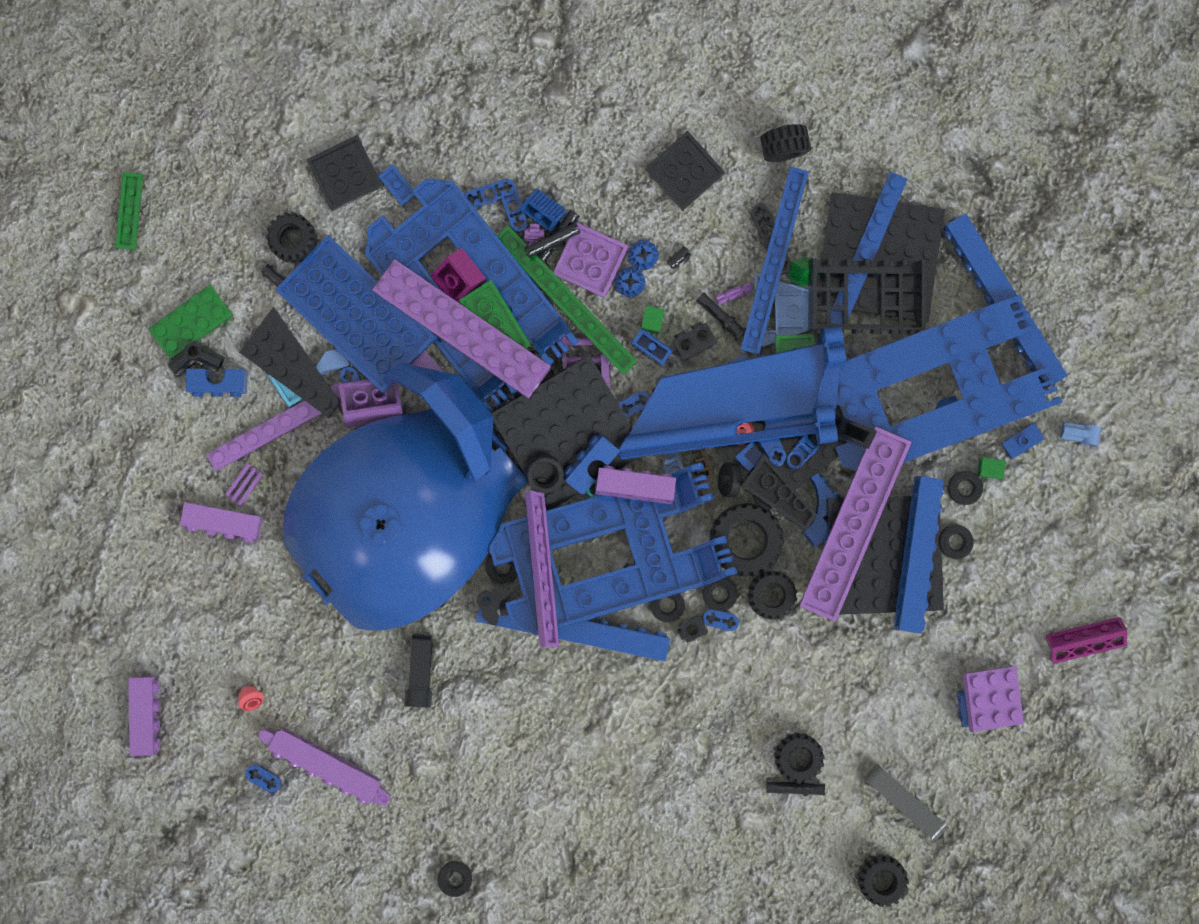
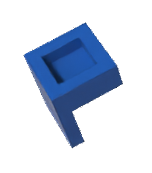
M750 442L734 459L749 472L762 456V453L754 446L753 442Z

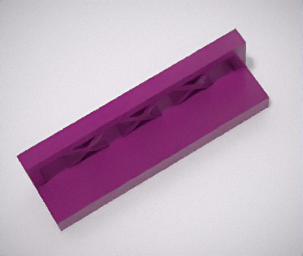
M1117 617L1047 634L1046 642L1050 648L1052 664L1125 647L1127 646V628L1122 619ZM1121 637V641L1112 642L1115 638ZM1097 642H1103L1100 646L1094 647ZM1084 646L1082 650L1075 651L1078 647ZM1066 651L1062 655L1056 656V652Z

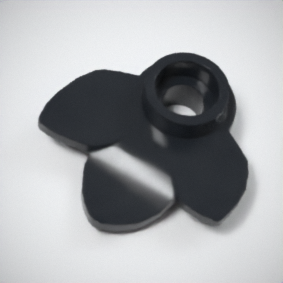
M496 587L492 591H482L477 596V604L482 609V617L491 625H497L499 615H508L505 603L509 602L506 598L510 591L504 587ZM484 597L490 598L489 604L483 602Z

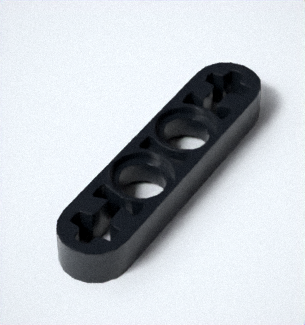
M757 204L751 211V217L767 252L771 235H764L762 228L768 225L773 229L774 221L768 208L764 204ZM758 208L760 209V211H763V210L765 211V212L763 213V219H764V221H765L767 218H768V220H769V221L763 222L761 225H759V223H758V222H761V221H762L761 218H760V216H759V215H757V216L755 215V213L757 212V209H758ZM786 254L784 261L787 265L785 270L782 269L781 274H786L790 270L791 260L788 254Z

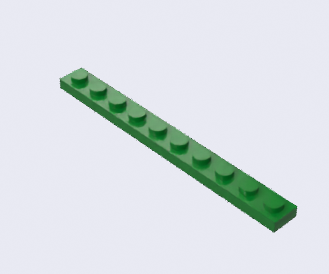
M509 225L497 235L528 275L623 375L638 362L537 255L530 259L526 254L533 250L525 252L524 247L528 245Z

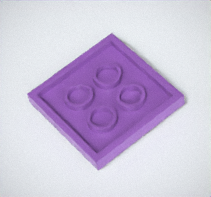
M576 222L578 227L573 229V231L580 229L581 233L569 238L553 273L558 278L605 299L629 246Z
M1016 666L962 674L970 732L1024 724Z

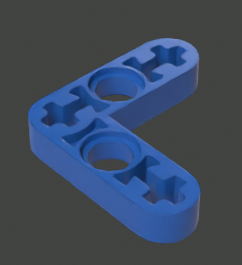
M503 179L470 190L464 194L468 199V196H472V198L478 197L477 193L480 192L483 202H480L479 199L474 200L473 206L475 209L502 200L511 228L516 233H523L525 228L528 227L525 213L520 210L522 204L512 180ZM504 184L512 186L509 193L503 190L500 191L501 196H498L496 186H498L499 190L504 188ZM487 189L494 191L495 194L492 199L484 197V192ZM516 201L519 205L518 209L510 211L508 209L509 202ZM522 212V215L518 216L521 222L524 221V224L519 229L518 226L514 227V224H516L515 216L511 218L510 215H517Z

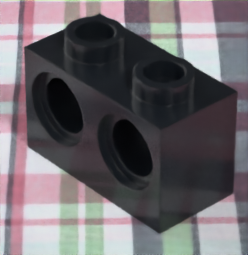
M699 322L691 326V331L687 333L682 331L674 336L675 339L672 341V344L682 362L717 344L707 322L704 324ZM698 332H705L707 339L700 341L697 338ZM688 341L691 345L690 349L683 350L680 347V342Z

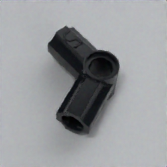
M192 342L187 344L185 349L167 365L178 377H181L186 372V369L191 368L196 362L218 372L225 357ZM194 347H198V355L192 357L191 350Z

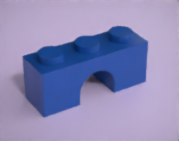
M186 369V392L192 393V397H203V394H211V397H223V394H230V397H242V394H247L248 371L244 369H225L224 379L219 384H212L210 381V371L207 369Z
M601 433L591 438L588 448L585 451L582 450L576 457L577 461L573 465H569L563 473L565 474L563 476L564 480L582 495L595 481L593 476L588 473L589 464L594 460H600L608 466L620 452L618 447Z

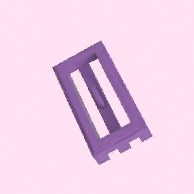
M247 463L225 495L242 506L264 474ZM250 469L251 472L244 480L242 485L239 487L237 492L233 495L232 493ZM256 473L257 477L254 479V481L249 486V488L242 496V498L238 499L241 492L244 490L248 482Z

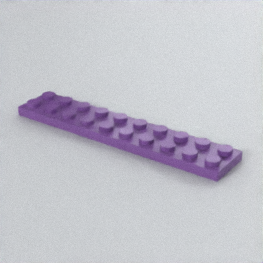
M397 260L392 262L372 289L378 296L528 399L551 369V366Z
M874 427L877 433L869 449H865L799 604L800 607L835 622L911 445V441L878 427Z

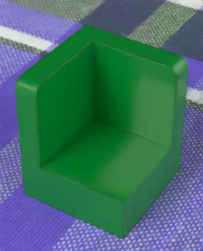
M805 257L791 261L788 279L800 286L808 285V260L810 258Z
M646 306L641 329L660 334L665 309Z
M986 457L979 458L977 475L980 478L1003 479L1006 460Z

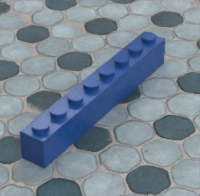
M925 476L914 477L893 630L922 634V630L925 628L924 614L928 608L927 592L931 588L929 578L934 566L932 556L936 550L935 535L939 530L937 520L942 509L940 499L944 493L942 479Z

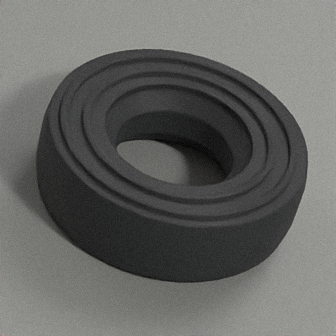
M724 463L718 474V488L722 496L735 497L738 495L742 485L741 469L736 463Z
M960 471L949 480L948 493L957 504L971 505L980 499L983 493V483L977 474L971 471ZM964 480L969 481L973 486L971 494L967 496L962 495L958 490L960 482Z
M950 525L941 532L939 545L946 557L961 559L972 551L974 539L966 527ZM954 534L960 535L963 539L962 547L957 550L952 549L949 545V538Z
M491 554L489 555L485 569L492 581L506 584L512 582L517 577L513 562H510L508 573L500 574L494 567Z
M727 578L708 584L703 589L704 602L712 610L727 611L736 603L738 595L736 586ZM717 587H724L727 590L728 596L723 602H717L713 598V591Z
M680 593L668 597L675 602L674 610L669 613L661 610L660 602L662 599L650 602V609L654 617L662 622H673L679 619L685 608V602Z
M448 862L438 873V886L448 896H462L471 887V870L462 862ZM451 872H459L462 875L463 880L459 886H451L448 883L447 877Z

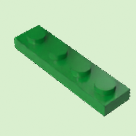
M123 172L115 244L117 249L136 250L143 174Z

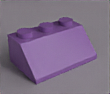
M370 380L338 384L346 428L364 426L380 419L402 415V405L396 381L384 393Z

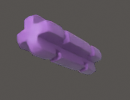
M746 283L742 287L738 286L725 291L724 294H717V303L721 305L726 303L727 300L732 301L742 297L743 294H750L753 291L750 283Z

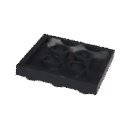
M688 130L645 167L646 172L682 212L725 175L724 170Z
M358 135L306 159L331 211H335L383 187Z

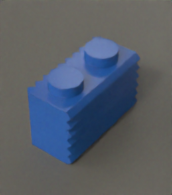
M538 188L526 198L520 208L523 213L549 232L557 226L567 211L566 208L564 209L563 206L554 202V199L551 200V197H548Z
M641 329L632 341V347L638 349V352L641 351V354L653 360L654 363L657 362V365L660 364V367L664 366L673 353L671 348L644 329Z

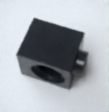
M700 615L678 624L680 629L677 632L681 640L685 639L687 643L708 633ZM689 624H694L697 627V631L693 635H689L686 632Z

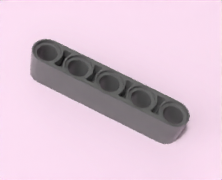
M878 764L864 777L934 841L948 828L947 825Z

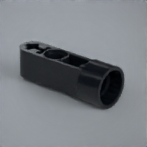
M412 635L408 690H405L404 706L431 708L432 691H429L433 635Z

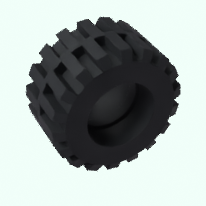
M792 124L771 129L760 136L764 160L768 162L795 159L811 151L808 130L805 125Z
M285 212L283 216L277 215V219L275 221L272 219L270 222L272 224L271 227H267L268 234H266V239L268 240V247L273 254L287 263L288 261L291 263H296V261L302 262L303 258L307 257L315 249L314 245H317V233L314 231L313 225L301 214L297 215L295 212H291V214ZM290 228L300 229L302 232L300 243L292 248L284 247L282 244L284 232Z
M767 571L757 575L752 580L751 585L748 587V602L752 610L759 616L771 620L781 619L785 615L790 614V611L794 609L798 598L796 597L797 589H795L794 582L787 575L777 571ZM768 584H777L783 590V600L777 606H767L761 599L762 589Z
M795 732L792 735H786V738L780 740L779 745L776 746V752H774L777 769L784 778L791 782L794 781L799 784L801 782L808 783V780H814L815 776L822 772L821 768L824 767L823 759H825L822 747L813 737L805 733ZM796 747H804L810 753L809 763L801 769L793 768L788 762L789 753Z
M878 854L877 857L874 855L870 856L871 859H866L864 861L865 864L859 868L860 873H857V878L859 879L857 883L860 891L867 900L874 905L877 904L879 907H884V905L891 907L892 903L898 904V900L905 897L904 892H908L907 884H909V879L907 878V872L895 858L893 859L889 855ZM888 870L893 874L892 885L883 891L876 890L872 885L873 877L879 871Z

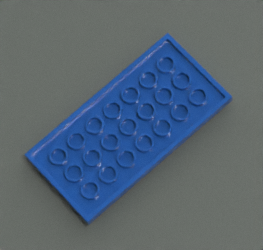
M327 235L275 290L384 393L393 384L386 385L383 381L385 374L399 363L411 365L434 342L436 336L374 293L372 289L378 282Z

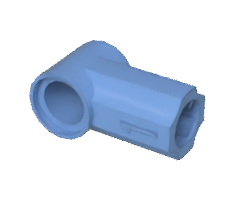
M1063 422L1060 430V439L1077 441L1088 446H1098L1101 427Z

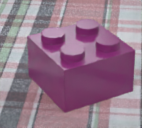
M463 248L447 256L430 275L439 289L458 303H460L459 300L476 290L486 279Z

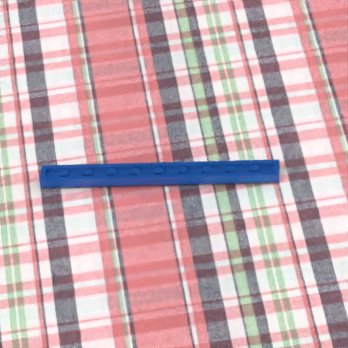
M790 166L740 351L755 355L760 354L809 171Z
M891 171L889 172L856 249L853 261L874 260L906 185L907 178ZM848 273V319L868 273ZM843 291L838 292L833 306H843ZM843 310L830 311V324H843ZM820 334L816 345L823 344L822 334Z

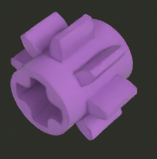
M530 224V228H525V243L531 245L539 241V238H544V229H540L539 224Z

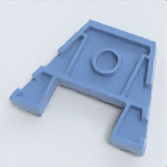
M754 274V292L757 290L760 274ZM779 281L775 295V330L765 331L761 348L775 343L776 335H799L810 331L808 330V289Z

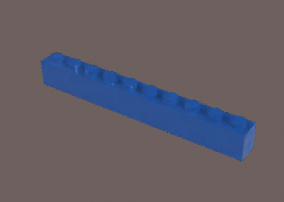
M966 213L943 228L945 238L954 245L953 250L955 254L964 261L965 270L974 277V284L979 290H982L985 295L984 300L988 305L1017 296ZM1022 302L1010 305L1012 311L1025 307ZM1025 311L1014 316L1016 319L1029 313ZM1029 314L1030 318L1028 320L1017 322L1019 329L1033 325L1034 331L1013 338L1015 350L1018 354L1023 355L1026 360L1024 363L1029 371L1035 372L1049 366L1050 373L1038 376L1040 383H1044L1051 378L1057 383L1068 375ZM1052 383V384H1050V385L1044 386L1043 389L1049 388L1050 386L1054 385L1055 383Z
M486 596L483 602L489 604L490 598ZM479 607L476 622L489 624L482 617V609ZM499 615L496 626L527 632L512 624L509 615ZM590 619L558 629V639L661 661H666L670 638L666 637L667 633L656 631L655 634H650L648 629L639 627L635 631L629 629V625L620 623L616 627L610 625V621L599 619L598 623Z

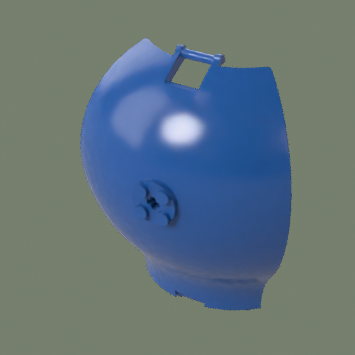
M432 409L380 419L366 424L335 441L320 453L302 473L286 505L283 521L284 545L304 572L301 576L303 580L306 579L324 600L323 603L325 605L331 603L352 626L357 629L370 631L401 627L428 615L440 607L474 574L486 557L489 546L498 533L510 502L523 485L528 482L526 475L507 455L505 450L509 446L507 443L504 444L494 431L492 433V442L498 449L496 451L491 450L490 471L487 476L484 474L475 481L473 477L469 480L465 479L469 468L457 441ZM379 520L386 521L384 524L386 528L384 530L383 528H378ZM315 569L333 589L330 594L326 592L312 575Z

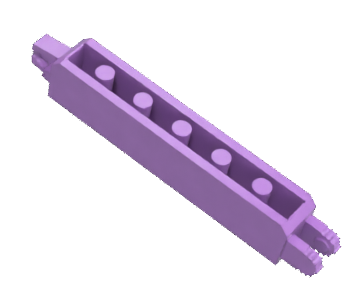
M267 728L259 732V740L269 745L268 750L272 751L271 755L279 759L283 757L289 760L288 764L298 768L300 766L306 769L305 773L312 777L316 775L321 777L322 782L329 786L334 784L339 787L340 792L356 796V800L360 803L371 804V802L382 806L388 804L392 795L380 787V779L286 728L277 732Z

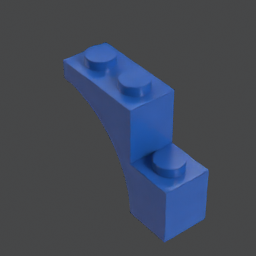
M818 473L810 478L816 492L817 505L815 513L817 516L808 529L802 531L813 547H817L828 538L827 519H823L827 515L826 499L840 498L835 490L831 491L829 489L827 479L822 474L819 476Z

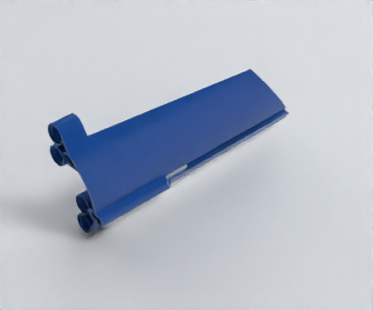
M842 327L822 328L823 344L662 377L630 434L622 443L619 449L620 452L617 455L621 459L809 434H816L818 444L838 442L835 424L840 365L846 362ZM765 421L766 423L763 431L737 434L736 432L737 426L741 423Z

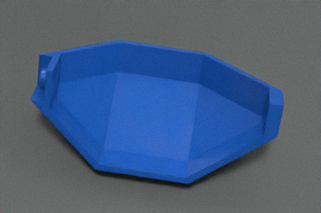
M399 363L389 370L383 379L386 385L389 386L396 381L421 396L454 435L469 468L465 479L469 480L473 477L476 481L484 474L487 476L491 468L493 416L462 378L456 374L405 363Z

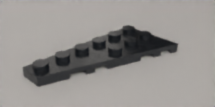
M273 307L239 353L330 418L341 402L312 363V360L281 318L279 312Z

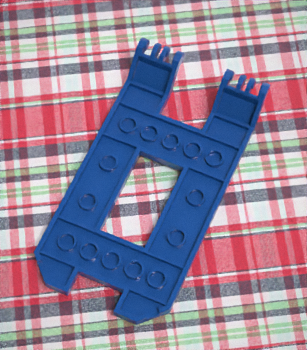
M425 179L412 190L423 204V207L396 229L393 228L383 215L368 227L365 255L382 276L392 262L397 260L439 289L430 277L431 274L420 262V259L449 237L458 250L464 249L486 277L484 283L493 280L523 332L530 339L545 363L548 365L554 363L553 359L546 353L550 348H552L558 358L563 356L555 346L556 343L565 353L569 351L568 347L561 341L564 336H567L570 343L574 346L579 343L560 314L455 182ZM436 336L434 340L436 345L489 412L494 411L493 407L486 401L490 396L497 406L503 404L495 394L496 391L505 402L508 400L509 397L501 389L506 384L505 382ZM507 385L508 389L512 394H516L518 392L509 385Z
M1020 294L841 363L836 406L840 405L844 418L871 429L878 427L911 441L903 461L905 463L1032 415L1063 401L1059 396L1047 401L1045 394L1056 392L1058 390L1057 386L1043 391L1042 387L1055 383V381L1051 378L1044 383H1040L1038 376L1050 373L1049 366L1000 385L986 348L1034 331L1033 325L1019 329L1017 322L1028 320L1030 318L1029 314L1015 319L1014 315L1027 311L1026 307L1018 308L1016 311L1011 309V304H1016L1023 300ZM949 363L963 399L889 426L876 390ZM851 443L835 447L842 466L856 471L866 448Z
M702 463L690 465L671 474L673 478H676L674 501L672 504L600 495L546 511L557 629L703 587L737 574L736 567H731L724 571L720 567L721 564L733 562L732 556L718 560V557L730 554V549L726 548L715 552L714 546L727 543L726 536L712 539L692 549L674 554L671 549L662 518L683 513L698 505L714 500L711 493L700 497L697 495V491L706 490L710 487L709 483L694 485L707 480L706 475H701L694 479L691 476V473L704 469ZM523 517L502 523L489 546L494 567L510 562L514 563L523 598L505 603L510 622L536 636L539 633L528 519ZM625 530L635 565L561 586L551 550Z

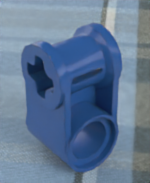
M804 435L786 456L784 462L788 469L796 470L800 468L819 449L820 446L807 438L808 435ZM791 456H796L799 459L797 466L790 463Z
M780 439L758 441L760 448L775 467H779L784 463L786 453ZM774 453H776L777 455H781L779 462L777 459H772Z

